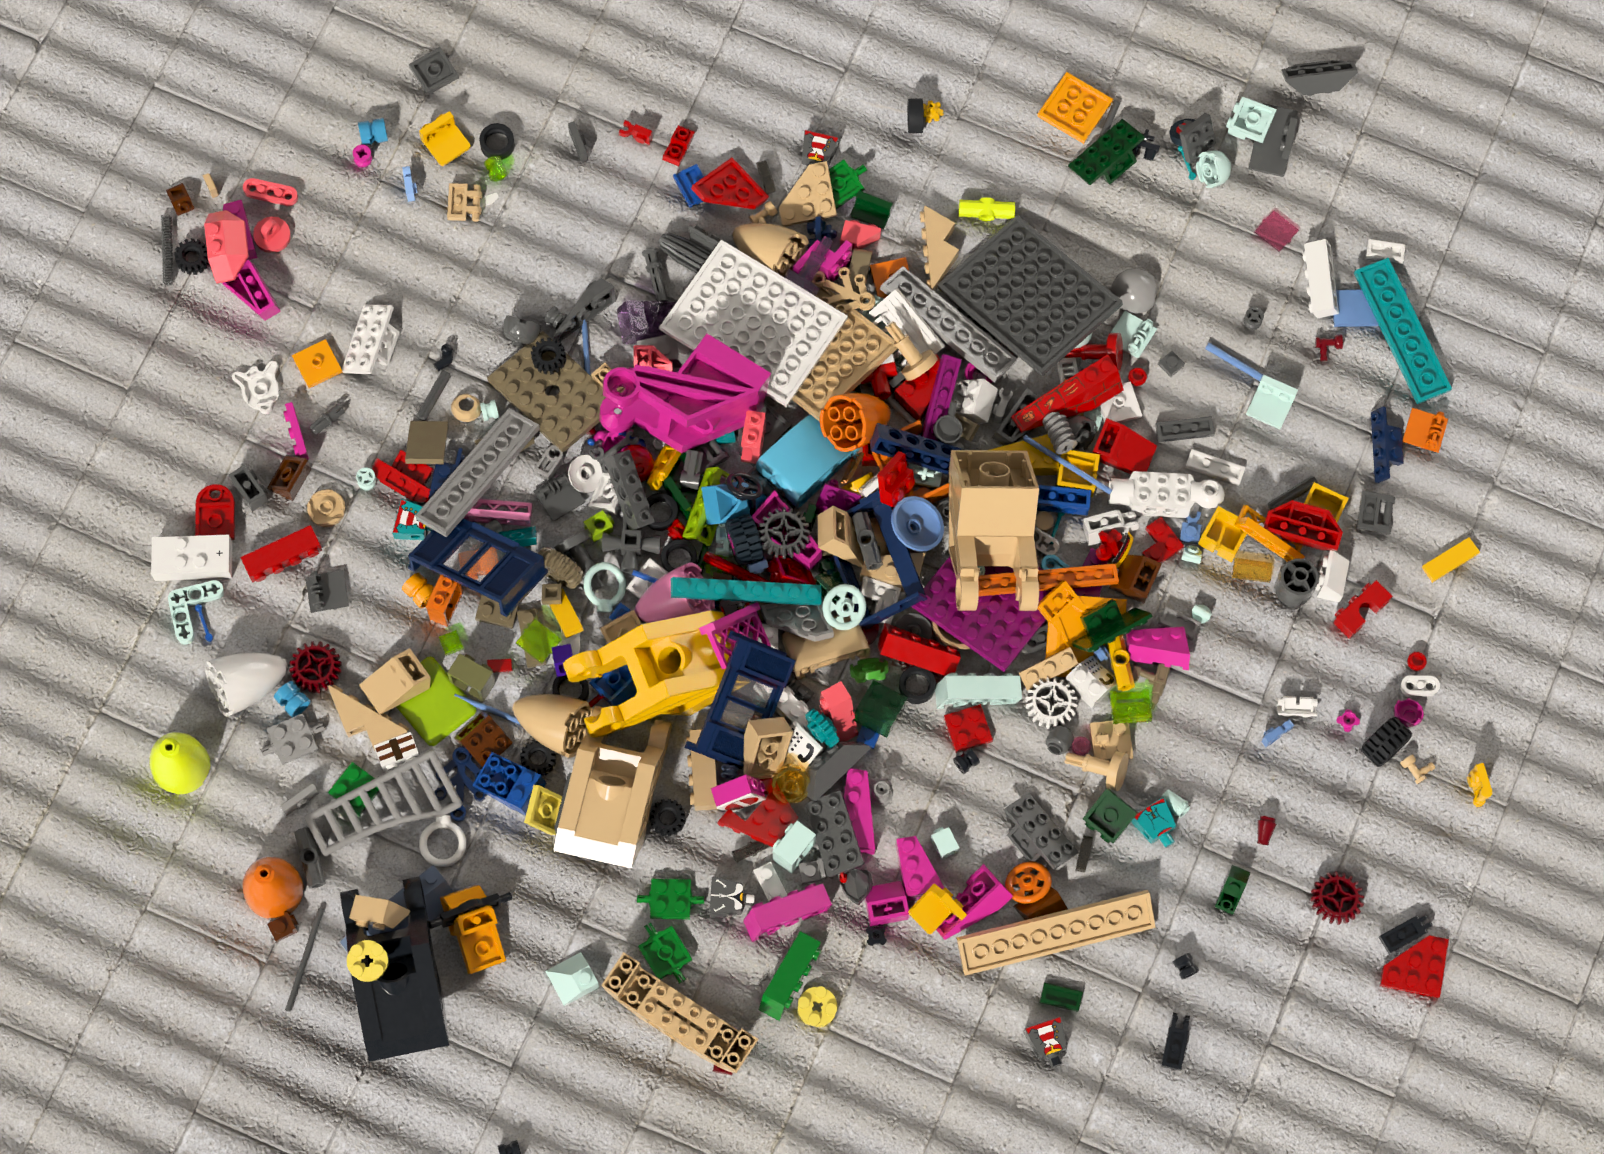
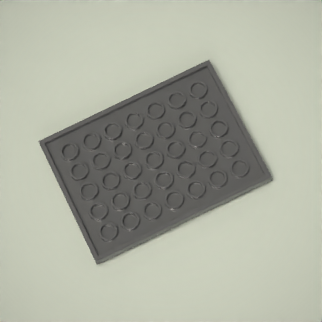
M1018 215L937 284L940 291L1041 376H1044L1123 305L1122 300Z

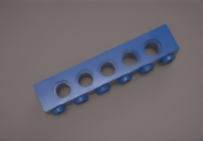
M1038 485V511L1088 515L1091 490Z

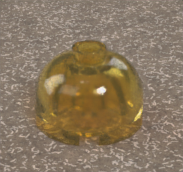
M783 765L773 774L771 782L773 794L783 803H799L808 795L806 790L808 782L810 783V778L806 770L799 765Z

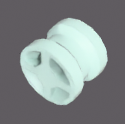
M491 400L487 404L484 402L480 403L484 421H488L489 418H499L495 400Z
M362 468L356 474V480L361 489L371 490L375 487L377 481L372 469Z

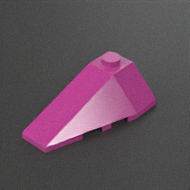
M984 864L969 877L966 882L967 887L963 893H958L956 899L964 906L962 910L967 916L961 921L951 913L936 929L944 940L998 911L1013 897Z

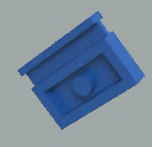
M697 164L673 175V179L689 208L703 202L691 189L693 184L704 177Z

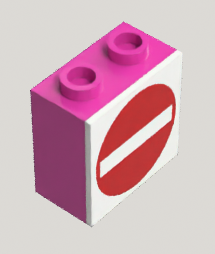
M746 774L711 788L717 809L723 811L730 809L736 812L766 800L764 783L760 779Z

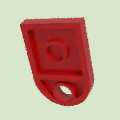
M212 484L206 486L198 493L195 510V536L230 535L231 540H235V500L227 487ZM213 491H220L218 498L213 499L210 497Z

